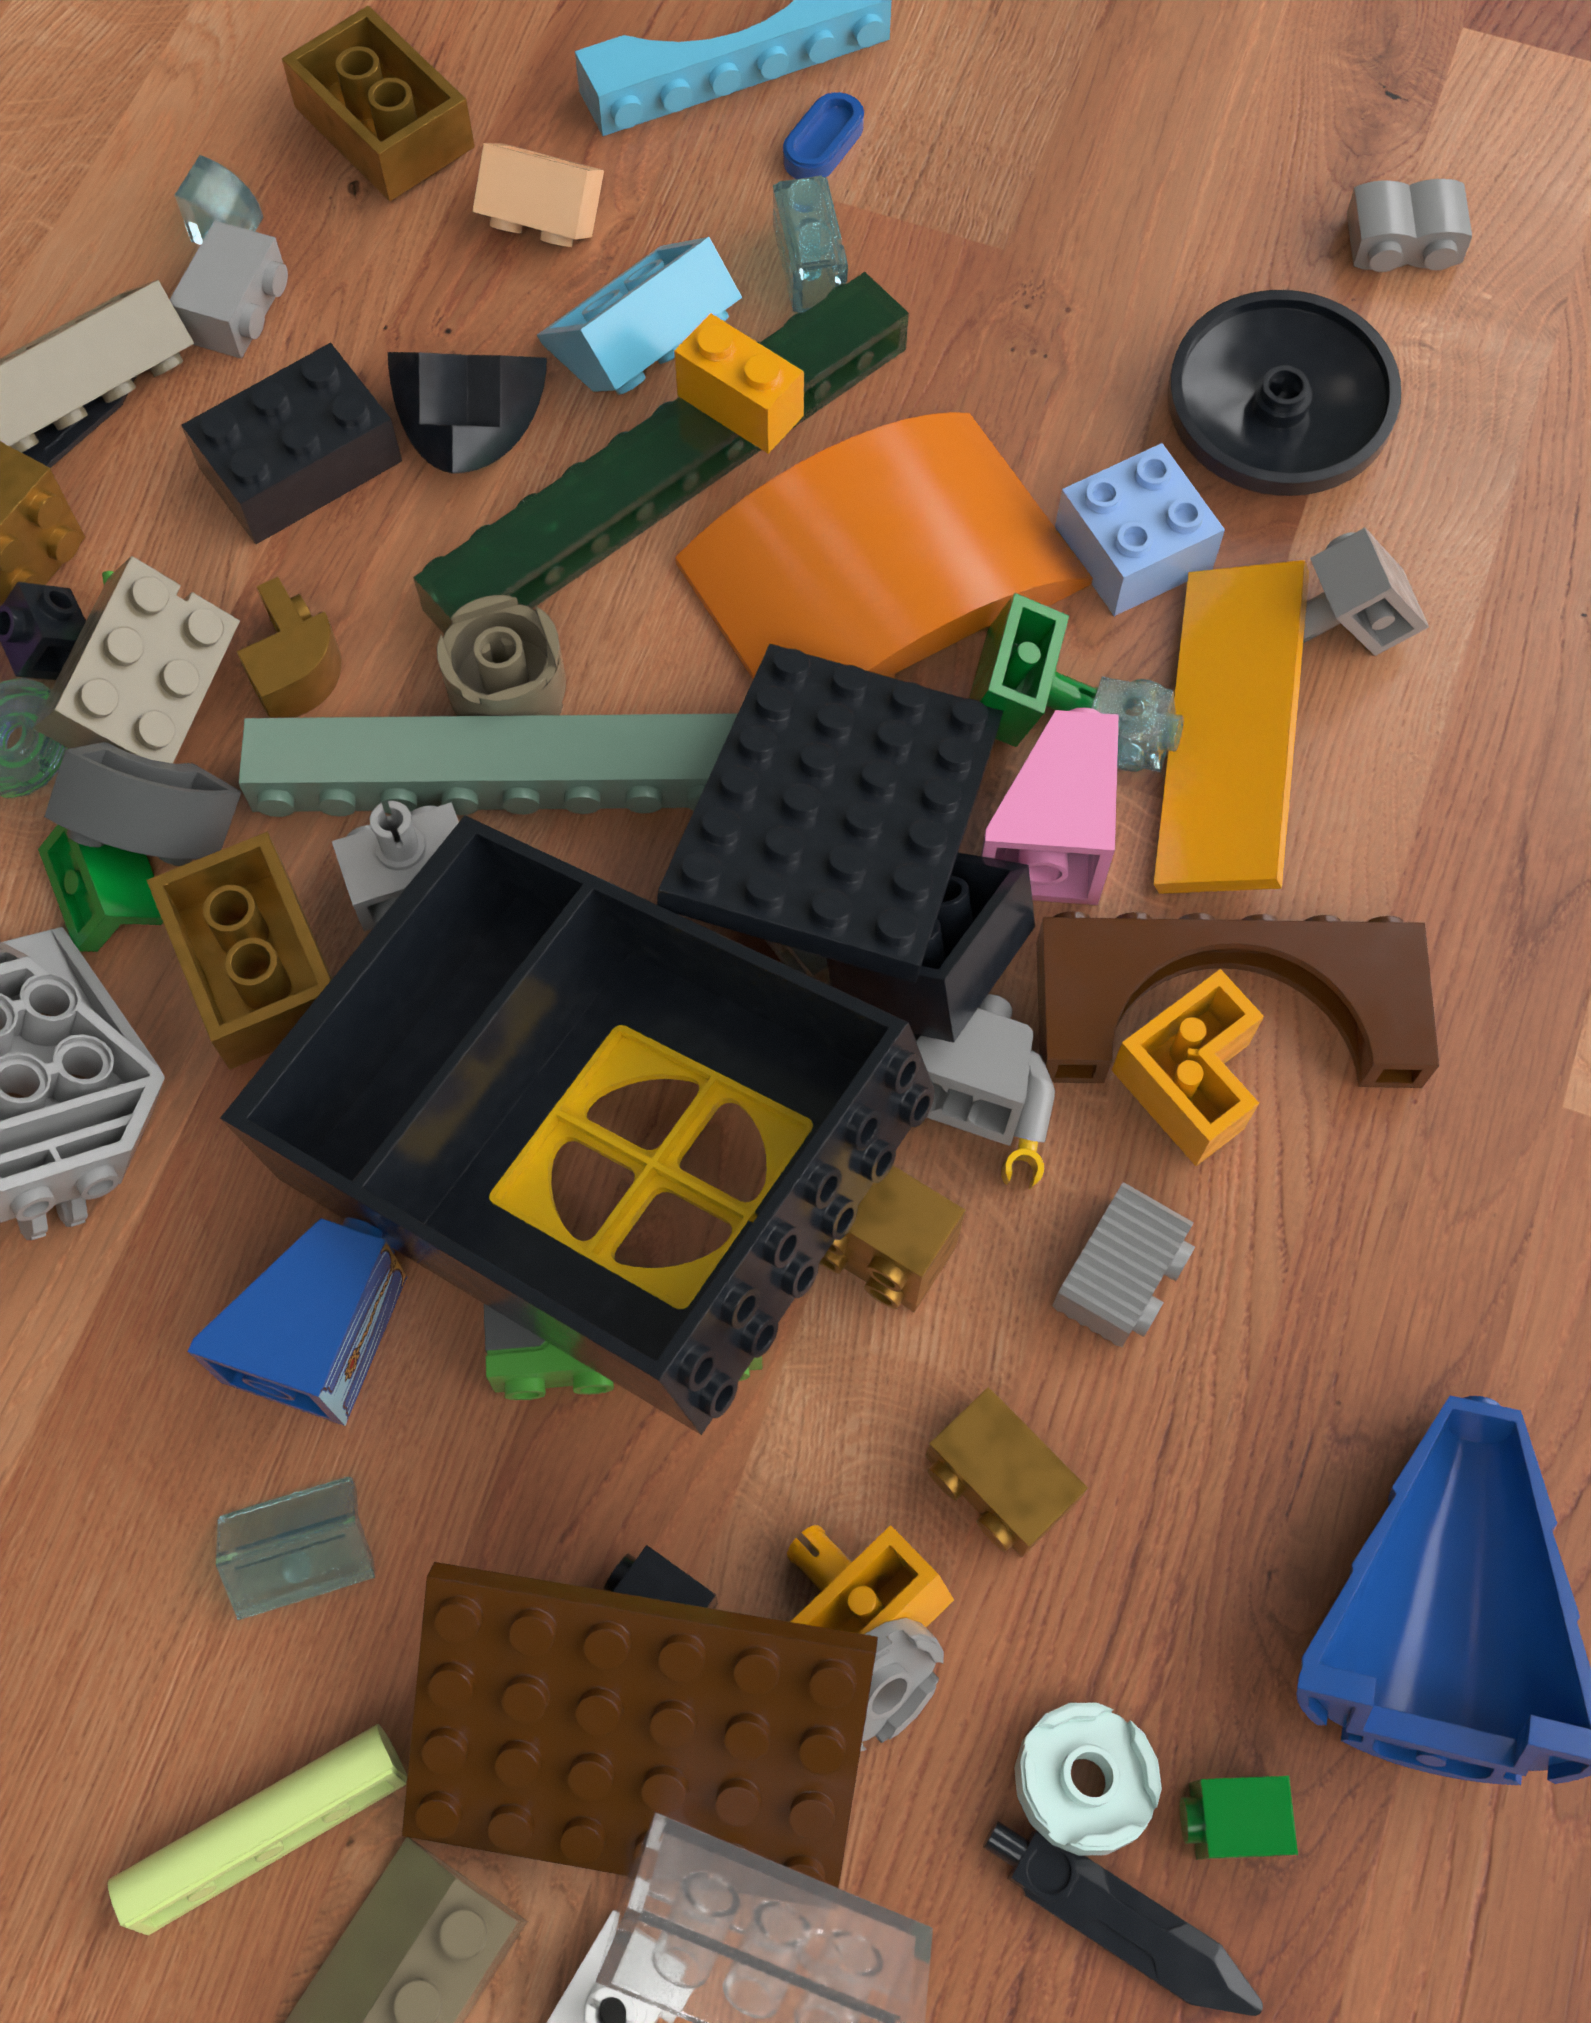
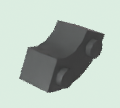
M107 742L65 749L44 817L66 828L67 836L79 844L89 847H101L106 844L135 853L156 856L166 863L183 866L192 862L193 859H200L222 850L242 791L193 763L173 764L150 760L128 753Z

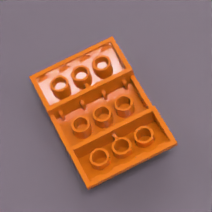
M961 412L928 414L900 420L858 434L818 452L772 478L741 499L698 534L675 557L676 565L752 679L756 675L769 644L788 649H797L805 654L844 665L857 666L863 670L895 679V674L987 626L989 628L1014 593L1049 607L1090 586L1093 580L1090 573L971 414Z

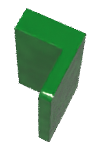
M58 824L38 848L70 938L79 951L98 952L121 924H163L147 883L148 879L155 876L145 854L123 850L106 844L101 847H89L79 844L67 836L66 828Z

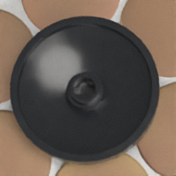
M1266 290L1244 294L1219 304L1198 319L1188 330L1176 351L1168 385V405L1173 425L1183 444L1197 461L1218 477L1236 486L1263 494L1278 496L1308 495L1326 491L1350 481L1362 473L1380 455L1388 442L1398 417L1402 394L1401 379L1398 366L1387 343L1365 319L1351 309L1316 294L1294 290Z

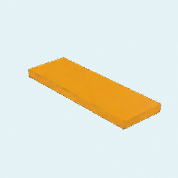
M1305 560L1188 572L1154 875V886L1159 894L1282 889L1309 583V569Z

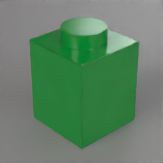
M1289 1776L1199 1779L1189 1783L1190 1797H1181L1180 1823L1185 1844H1195L1196 1860L1298 1855Z

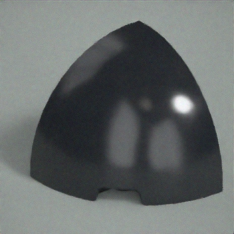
M388 352L390 385L396 411L403 429L420 456L433 467L443 472L466 473L486 467L503 457L524 435L539 406L544 389L547 358Z

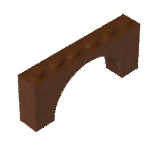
M1075 911L1062 912L1053 917H1043L1036 942L1039 1053L1043 1058L1053 1083H1104L1113 1061L1115 1031L1128 1010L1141 997L1156 986L1174 977L1194 971L1222 968L1250 971L1274 978L1299 991L1315 1003L1328 1016L1344 1039L1355 1066L1358 1087L1423 1088L1439 1067L1425 923L1403 922L1401 918L1395 916H1380L1367 922L1340 921L1338 917L1331 915L1313 916L1304 921H1278L1276 917L1268 914L1250 915L1242 920H1215L1213 916L1204 913L1188 914L1179 919H1152L1150 915L1140 912L1125 913L1116 918H1089L1087 914Z

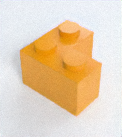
M1221 969L1121 1043L1111 1069L1195 1166H1198L1243 1131L1259 1105L1255 1097L1228 1069L1225 1063L1250 1044L1264 1016Z

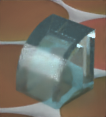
M199 155L174 195L191 242L200 245L214 220L256 231L264 218L260 205L250 189L227 168Z

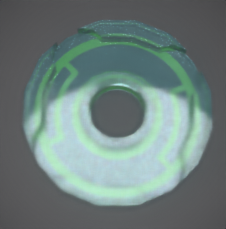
M27 678L6 680L0 683V797L6 799L27 796L47 785L59 771L65 749H69L32 729L52 689L43 683ZM22 726V734L19 741L13 747L7 749V741L10 734L16 728Z

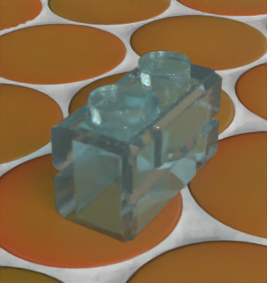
M821 175L779 181L773 185V227L792 311L799 314L840 308L847 304L846 282L848 262L844 246L842 245L841 233L828 180Z

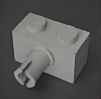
M1366 528L1338 536L1327 545L1324 551L1310 558L1324 592L1307 601L1303 644L1342 624L1376 656L1429 628L1403 568Z
M388 801L392 815L386 816L382 804H379L371 812L369 818L370 825L358 827L352 830L346 837L332 841L352 905L364 931L374 928L459 823L452 802L438 807L423 806L410 812L407 806L401 802Z

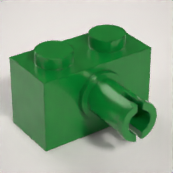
M1017 593L1013 594L988 628L969 699L977 700L987 707L1003 710L996 739L1014 747L1019 745L1044 715L1046 707L1062 711H1070L1075 708H1091L1098 711L1101 704L1099 699L1103 696V689L1094 688L1056 672L1069 615Z

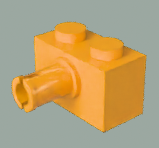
M812 1525L801 1532L810 1542V1545L818 1552L819 1555L817 1557H814L797 1538L793 1540L787 1551V1558L796 1564L821 1591L790 1622L865 1634L885 1622L903 1618L920 1622L927 1627L954 1601L940 1575L891 1525L853 1562L825 1534V1530L819 1525Z

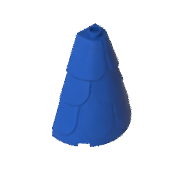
M1450 1395L1392 1486L1388 1497L1389 1507L1353 1561L1348 1581L1302 1657L1296 1693L1298 1704L1307 1717L1316 1725H1327V1719L1329 1718L1342 1726V1742L1372 1756L1422 1772L1466 1781L1501 1785H1521L1522 1776H1526L1529 1771L1548 1770L1547 1780L1554 1784L1583 1779L1591 1775V1668L1577 1623L1580 1619V1614L1553 1535V1531L1557 1526L1556 1517L1521 1410L1503 1407L1495 1400L1483 1396L1460 1398Z

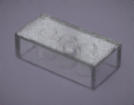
M655 1813L625 1882L595 1982L692 2023H925L933 1928Z

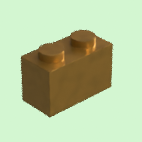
M989 1387L929 1443L925 1456L932 1463L927 1472L937 1486L955 1501L963 1495L981 1514L976 1523L985 1536L1003 1552H1006L1012 1546L1021 1557L1080 1501L1088 1489Z

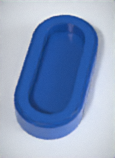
M834 92L825 94L814 102L787 136L783 144V165L790 176L804 182H816L825 179L834 171L863 132L864 109L859 100L846 93Z

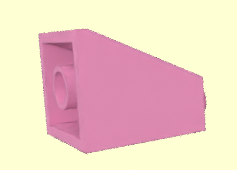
M1075 708L1070 711L1055 710L986 828L981 856L1029 865L1032 900L1098 905L1115 851L1118 714H1104L1091 708Z

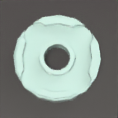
M1068 1703L1046 1713L1022 1740L1014 1767L1017 1797L1030 1824L1052 1845L1078 1856L1108 1855L1136 1840L1152 1819L1153 1811L1158 1806L1162 1790L1158 1759L1145 1733L1131 1720L1126 1722L1121 1716L1112 1713L1114 1709L1099 1703ZM1087 1759L1101 1768L1105 1776V1789L1101 1796H1086L1075 1787L1071 1778V1767L1075 1760Z

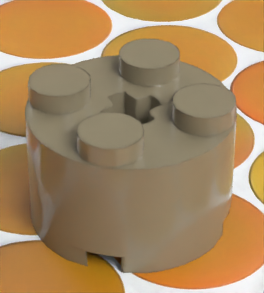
M506 595L479 598L459 608L451 617L452 624L443 637L442 634L440 635L437 644L438 663L449 702L457 716L560 715L566 690V676L558 633L546 612L535 606L534 610L528 606L518 604L517 598Z

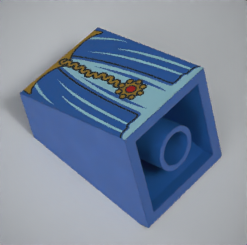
M320 1218L193 1338L187 1352L222 1384L346 1426L405 1284L407 1275L396 1259L395 1251L388 1246L385 1239H382L383 1232L379 1228L355 1218H345L342 1225Z

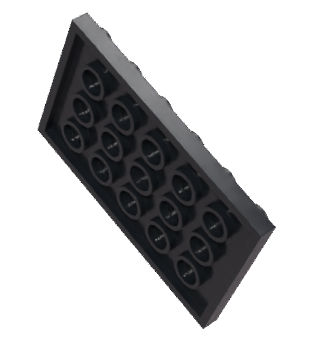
M769 644L660 884L657 905L682 916L916 984L1000 727L1003 710L987 707L974 699L962 698L926 688L914 682L901 681L863 670L857 666L844 665L805 654L797 649H788Z

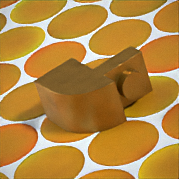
M276 577L256 587L268 617L277 633L236 652L268 717L296 718L313 710L328 698L338 683L342 661L325 611L312 617L302 596L297 594L290 598L279 577Z

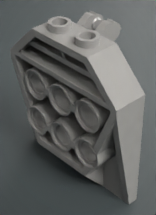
M63 927L0 942V1223L16 1218L21 1234L26 1240H35L46 1236L48 1231L46 1213L54 1205H56L57 1214L66 1227H73L86 1222L85 1219L88 1217L86 1200L99 1198L112 1191L118 1184H121L152 1117L165 1079L164 1074ZM40 1013H44V1014L51 1015V1017H50V1016L41 1015ZM72 1074L81 1075L87 1079L75 1078ZM6 1093H17L25 1098L11 1097Z

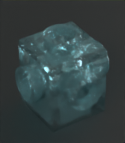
M1101 677L1092 709L1104 714L1119 715L1117 768L1130 772H1138L1143 768L1161 772L1167 750L1174 752L1177 750L1183 730L1184 717L1183 715L1176 714L1174 691L1146 679H1137L1129 682Z

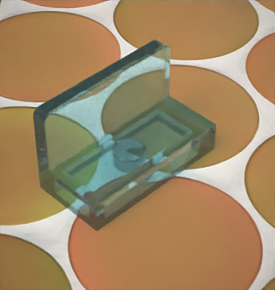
M344 1477L236 1510L218 1518L216 1567L237 1620L375 1578L374 1559L358 1517L357 1489L352 1477Z

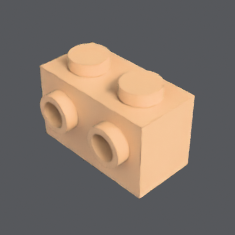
M483 143L473 212L490 216L489 226L513 233H522V227L527 226L541 230L540 240L572 247L573 239L592 237L604 170L503 143Z

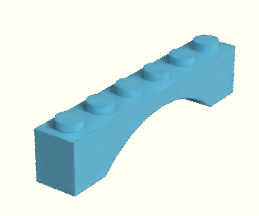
M793 0L787 7L761 23L736 33L706 40L684 42L656 41L622 35L575 51L579 92L602 136L890 40L892 0Z

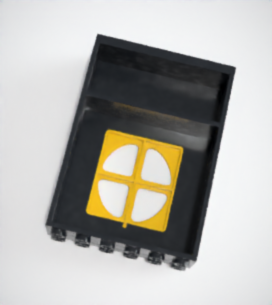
M464 815L222 1114L220 1119L282 1182L344 1219L347 1217L355 1218L379 1228L383 1232L382 1239H385L391 1248L702 1435L713 1418H719L728 1410L736 1396L738 1381L753 1359L761 1357L771 1347L778 1332V1323L795 1298H801L809 1291L816 1279L819 1268L818 1264L834 1240L842 1239L850 1231L857 1216L858 1205L873 1183L881 1182L888 1175L895 1161L896 1149L911 1127H918L926 1119L933 1104L935 1089L909 1022ZM657 1079L683 1080L699 1085L696 1097L662 1144L653 1150L643 1149L587 1119L590 1107L599 1098L626 1085ZM726 1103L737 1104L749 1115L757 1126L764 1143L767 1166L766 1180L758 1197L750 1202L740 1201L680 1168V1162L717 1109ZM571 1141L588 1147L635 1174L632 1185L596 1235L586 1241L577 1240L566 1229L556 1210L552 1194L551 1179L554 1158L559 1149L565 1143ZM662 1192L672 1193L732 1227L730 1237L719 1249L685 1264L664 1268H642L623 1265L614 1259L615 1252L653 1198Z

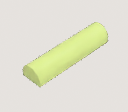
M376 1724L108 1880V1891L120 1926L150 1935L406 1785L408 1775L383 1728Z

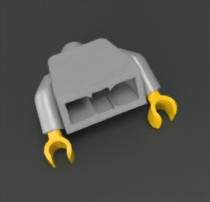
M988 994L954 1043L913 1034L935 1089L933 1104L926 1118L1011 1146L1014 1136L1019 1137L1017 1150L1013 1151L1002 1165L1001 1177L1007 1185L1011 1179L1013 1162L1017 1160L1025 1161L1033 1170V1176L1029 1185V1189H1032L1041 1180L1044 1173V1163L1041 1156L1037 1153V1147L1039 1142L1045 1143L1055 1098V1088L1042 1056L1031 1050L1033 1030L1027 1024L1011 1019L1012 1007L1006 999L998 995Z

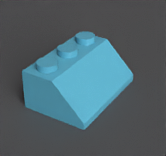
M710 237L662 245L537 334V337L548 351L593 392L615 390L620 395L642 383L646 378L643 370L655 361L662 364L674 359V350L710 313L726 321L729 317L726 309L740 300L742 296Z

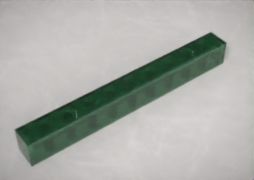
M863 272L847 284L836 286L825 299L806 312L793 315L782 328L763 341L758 342L804 371V416L794 427L906 350L909 312L866 272ZM680 397L674 401L665 402L654 411L651 417L630 431L617 434L605 448L589 459L570 466L558 480L540 492L524 497L515 509L491 525H484L477 529L468 541L447 555L431 560L423 568L422 572L413 577L422 610L445 634L452 624L451 617L458 609L479 598L493 595L511 596L517 598L518 604L533 609L757 454L761 449Z

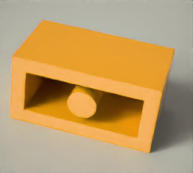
M712 313L674 350L677 396L767 454L773 450L804 416V371Z

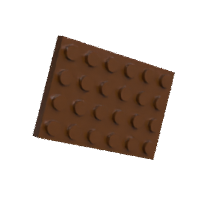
M434 1562L426 1579L402 1836L835 1913L878 1637Z

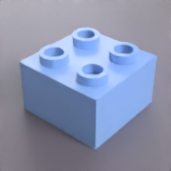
M1163 443L1063 488L1055 523L1057 531L1092 576L1093 587L1113 616L1187 582L1188 572L1213 570L1225 531Z

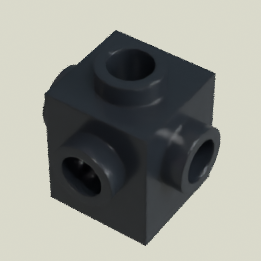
M17 582L2 606H0V642L16 677L57 680L86 622V618L71 588Z

